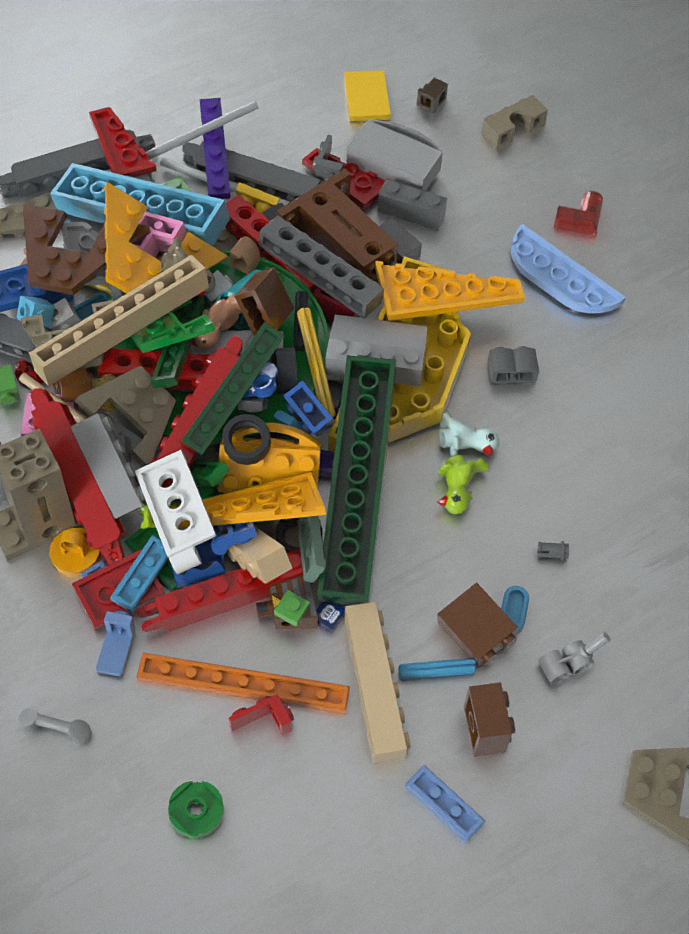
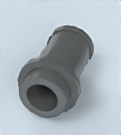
M538 541V558H560V561H563L564 558L568 559L569 544L564 543V541H561V543Z

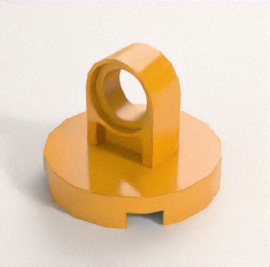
M70 528L60 532L53 539L50 545L49 556L53 565L61 574L69 577L81 576V572L99 562L101 551L94 550L93 547L88 545L84 535L87 533L85 529Z

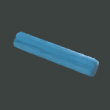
M473 658L405 663L399 665L398 673L400 679L474 674L476 662Z

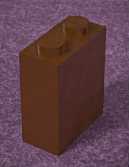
M275 267L255 273L235 295V299L253 335H256L264 322L278 330L294 309Z
M477 582L437 613L438 623L466 655L475 660L477 667H480L483 663L486 665L491 663L497 657V652L503 647L509 648L517 640L518 626Z

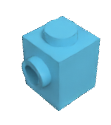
M20 296L16 319L21 321L20 318L42 314L45 328H50L55 305L42 298Z

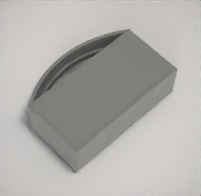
M367 120L347 146L346 164H356L358 169L367 173L372 171L383 180L388 178L392 181L426 191L441 170L443 151L431 139L414 129L387 121Z

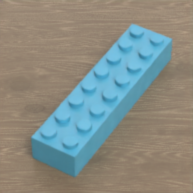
M74 163L71 164L50 193L57 210L65 211L68 215L104 224L106 220V215L104 214V208L106 207L104 187L109 182L148 206L146 212L184 222L187 232L192 233L211 246L214 245L230 220L225 200Z

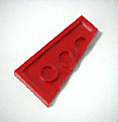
M110 107L89 112L91 122L111 173L133 178L157 171L155 163L149 160L147 153L142 147L138 146L135 138L131 133L127 132L124 124Z
M319 148L314 149L302 159V165L314 174L315 170L312 166L315 156H319ZM333 154L329 155V161L343 164V169H346L351 174L349 199L363 210L373 204L378 199L385 180L377 177V174L372 171L367 173L358 169L356 164H346L341 161V158Z

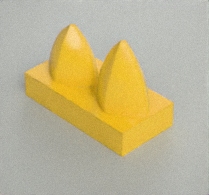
M240 182L236 188V196L240 195L243 199L249 201L252 206L255 205V209L260 213L275 206L280 200L278 197Z

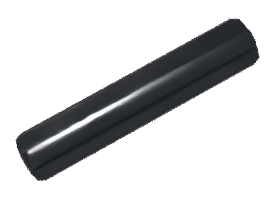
M300 290L295 295L293 348L295 351L305 350L297 312L301 308H308L307 291Z

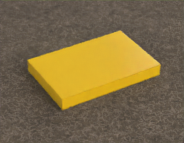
M384 70L344 72L349 122L390 120L391 113Z

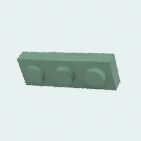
M319 516L299 517L297 525L304 581L314 583L326 568V560L323 554L324 542L320 531L321 520Z

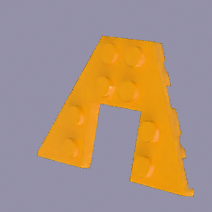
M107 182L104 187L106 207L104 208V214L106 215V282L127 294L163 271L160 270V260L129 242L148 206ZM187 232L182 241L181 249L188 256L192 255L207 270L227 258L226 254L190 232Z

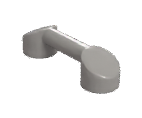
M33 707L24 709L18 717L21 729L26 732H33L39 726L69 733L72 742L76 745H85L92 738L91 728L84 720L77 719L68 722L39 714L37 709Z

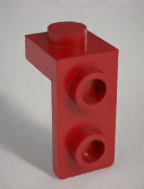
M277 694L273 697L265 696L259 699L256 705L247 709L243 707L234 711L232 716L229 717V726L234 731L271 713L283 736L292 731L294 716L288 705L283 706Z

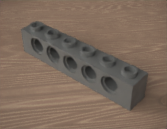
M276 216L260 230V247L360 317L366 318L382 303L383 287L365 276L360 270L346 263L341 257L327 250L325 246L311 239L306 233L292 226L290 222Z

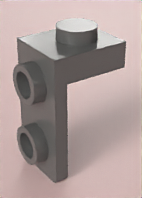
M327 135L325 142H321L319 156H315L312 168L315 170V178L326 181L343 170V164L328 160L332 150V135Z

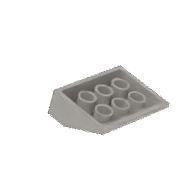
M335 315L326 354V375L344 377L347 355L396 359L395 383L420 386L428 326Z

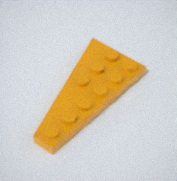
M375 261L379 285L384 288L383 301L388 321L524 303L525 300L520 279L498 276L483 278L476 277L475 273L460 275L455 274V271L428 267L413 269L405 268L404 264L396 263V266L383 265L381 261Z
M311 472L203 499L213 526L326 515L323 501ZM179 506L171 507L170 509H176ZM182 521L178 529L188 528L190 521Z

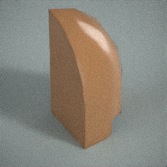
M247 236L242 237L230 251L231 267L246 274L255 270L260 262L259 248Z

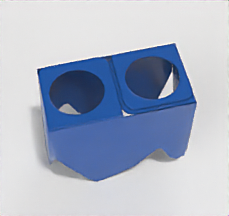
M212 541L208 546L202 544L195 546L202 564L190 568L185 575L177 574L172 566L177 588L194 585L225 574L224 554L218 555L212 551ZM213 562L211 567L203 570L206 563Z

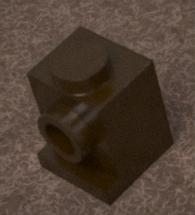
M434 77L429 84L426 83L423 89H418L416 105L431 113H435L446 100L448 84Z

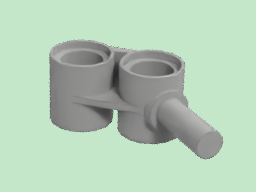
M603 632L587 645L581 640L568 644L562 649V655L559 650H553L543 655L538 662L550 684H558L571 676L582 674L595 665L592 659L593 653L611 640L610 636Z

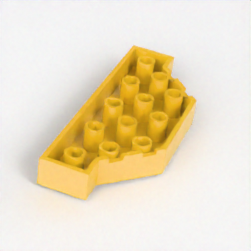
M404 257L401 263L404 264L405 268L417 269L419 267L447 270L408 257ZM385 305L381 310L378 320L388 321ZM458 312L390 321L428 326L420 386L395 383L388 443L442 421V415L446 410L468 352L471 337L468 328L464 327L460 321ZM340 409L335 419L336 423L333 424L328 435V451L335 452Z

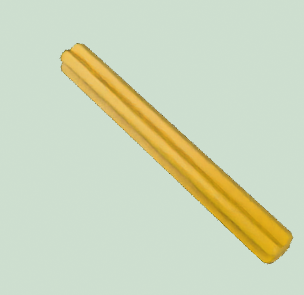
M301 308L297 315L316 395L330 415L335 417V408L311 310L309 308Z

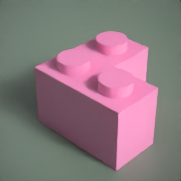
M145 212L139 224L149 226L151 232L149 235L144 234L133 245L156 258L159 251L169 253L168 248L173 244L174 239L180 238L183 241L187 230L182 221Z

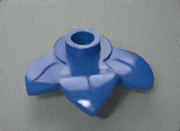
M267 362L244 394V398L252 396L264 398L269 397L275 392L277 388L275 379L278 376V369L273 363Z

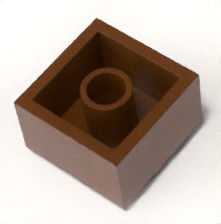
M501 682L469 686L463 707L474 757L505 753L508 744L512 741V733H515L514 719L508 716L507 711L509 707L507 691H503Z

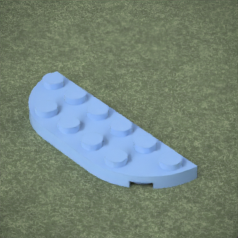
M522 224L515 232L511 246V255L517 269L527 279L574 311L584 313H604L616 309L624 303L625 296Z

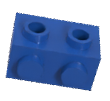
M303 380L284 395L288 401L285 406L293 416L297 414L303 420L300 425L308 434L313 433L319 437L336 423Z

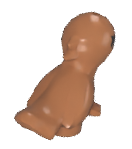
M230 295L227 300L220 299L209 310H203L202 315L206 314L210 318L216 331L194 337L193 346H199L203 349L211 348L219 342L220 332L226 331L235 325L239 319L238 314L242 313L235 295Z

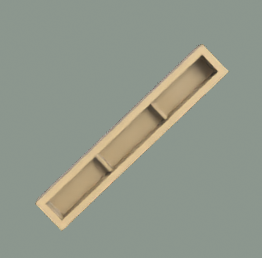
M376 602L345 606L344 618L373 764L405 759L407 749L411 747L408 732L404 733L402 723H405L403 707H398L396 698H400L398 683L392 681L391 674L394 673V664L392 658H388L386 650L389 649L387 634H382L381 626H384L382 610H377Z

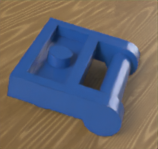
M253 522L214 525L216 536L212 538V551L215 554L221 555L232 545L249 542L253 537L257 536ZM227 528L228 534L221 536L222 529Z

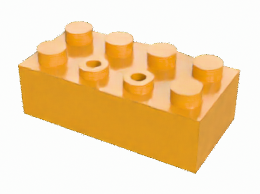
M266 423L269 432L287 434L298 438L299 441L271 438L268 454L263 460L251 465L237 464L231 460L225 452L223 439L221 440L219 462H224L230 470L224 475L225 479L218 485V492L230 493L309 472L312 473L317 489L319 488L321 442L298 428L278 423ZM244 427L235 431L232 436V445L239 452H252L261 445L262 438L243 437L246 434L259 432L255 428Z

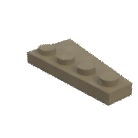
M47 193L1 208L0 238H3L4 234L11 233L15 234V236L24 235L23 204L57 210L50 194Z

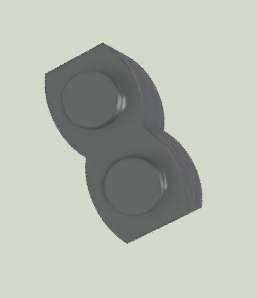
M526 346L513 350L497 347L489 351L488 367L492 383H532L537 381L540 371L536 349Z

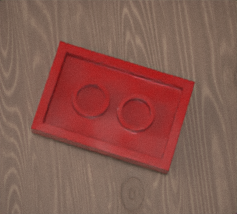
M142 549L72 583V587L95 630L105 626L104 619L107 611L131 613L112 602L110 597ZM157 577L135 610L155 601V597L165 594Z

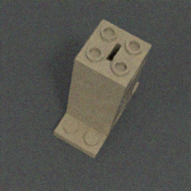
M40 429L0 445V480L10 507L0 511V547L7 561L53 541L64 530L84 527L83 524H79L74 515L76 509L73 502L69 501L61 470Z

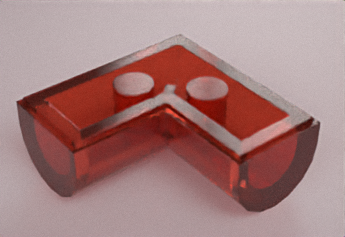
M596 191L585 192L582 195L579 209L558 205L554 228L596 236L603 203L602 195Z

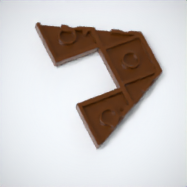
M23 204L28 281L30 286L65 294H76L82 289L84 284L91 282L97 277L96 273L107 266L105 262V222L89 253L52 247L67 219L65 211ZM138 224L129 242L133 244L144 234L149 235L151 232L149 226Z

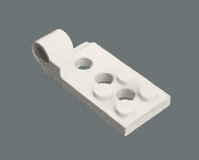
M179 450L135 471L165 552L177 574L202 564L195 546L216 536L182 450ZM168 478L173 479L170 487L162 488L164 480ZM173 500H182L178 508L170 509V504ZM182 521H190V526L186 530H178V526Z

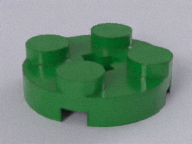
M189 781L177 787L170 796L168 807L169 819L173 828L181 835L194 840L214 832L224 816L223 800L217 788L204 781L202 783ZM201 803L203 805L201 808L202 813L191 815L190 805L194 804L197 806Z

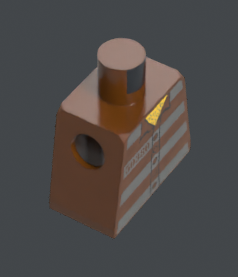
M303 575L271 585L269 587L270 600L256 603L258 618L273 616L276 629L317 628L318 616L311 584L308 581H304ZM287 590L310 602L309 609L297 627L274 615L275 608Z

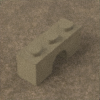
M531 95L509 107L503 108L493 115L487 116L483 120L481 134L495 149H498L513 141L515 126L523 127L528 133L544 126L548 109L534 95Z

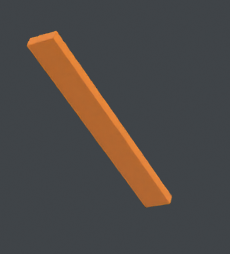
M142 653L136 676L139 681L256 700L265 696L273 697L278 694L282 704L346 714L350 686L149 653Z

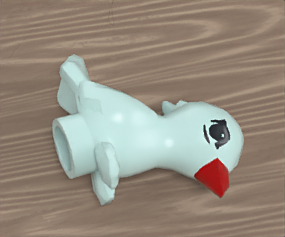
M449 411L443 413L440 423L442 429L439 430V441L442 448L450 447V455L452 457L457 455V450L475 448L479 452H483L488 457H491L493 452L499 447V436L493 430L475 428L474 432L464 423L453 419Z

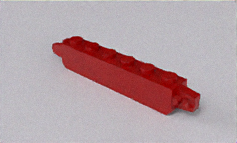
M233 336L229 339L224 349L219 347L216 353L211 352L206 361L208 368L204 374L200 373L194 384L197 388L193 395H187L183 403L185 409L182 415L177 414L171 425L173 431L170 437H164L159 447L162 450L159 457H153L150 464L182 450L189 468L191 467L197 453L182 444L181 440L240 358L243 345L241 338ZM168 478L164 480L162 488L170 487L173 479Z
M34 388L30 392L35 410L31 411L34 418L32 419L33 427L35 430L40 429L61 470L69 501L73 502L76 509L74 515L79 524H83L87 532L84 535L88 545L93 547L94 550H100L109 565L125 558L120 540L124 539L126 530L120 518L114 519L71 429V426L76 423L68 405L54 401L50 395L51 393L46 389Z
M300 549L287 553L292 569L266 584L257 577L253 578L247 569L243 570L241 568L155 597V602L140 607L136 612L140 618L159 614L158 617L145 621L141 626L142 630L149 632L164 628V631H173L268 598L271 585L303 575Z

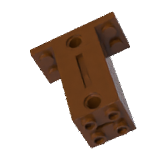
M343 169L277 210V216L290 222L292 226L306 233L311 239L325 246L327 250L341 257L355 269L360 270L372 281L379 283L375 261H381L383 265L396 266L398 244L349 199L351 174L346 169Z

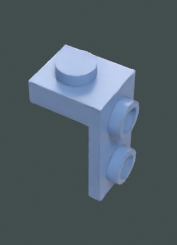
M107 611L104 619L107 633L96 665V671L121 676L136 629L133 616L123 611H116L115 613Z

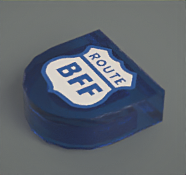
M333 602L321 603L316 609L318 624L331 633L341 622L345 614V609Z

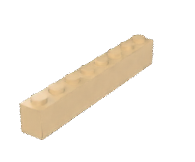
M190 255L29 352L35 372L48 386L54 384L209 288L206 268Z

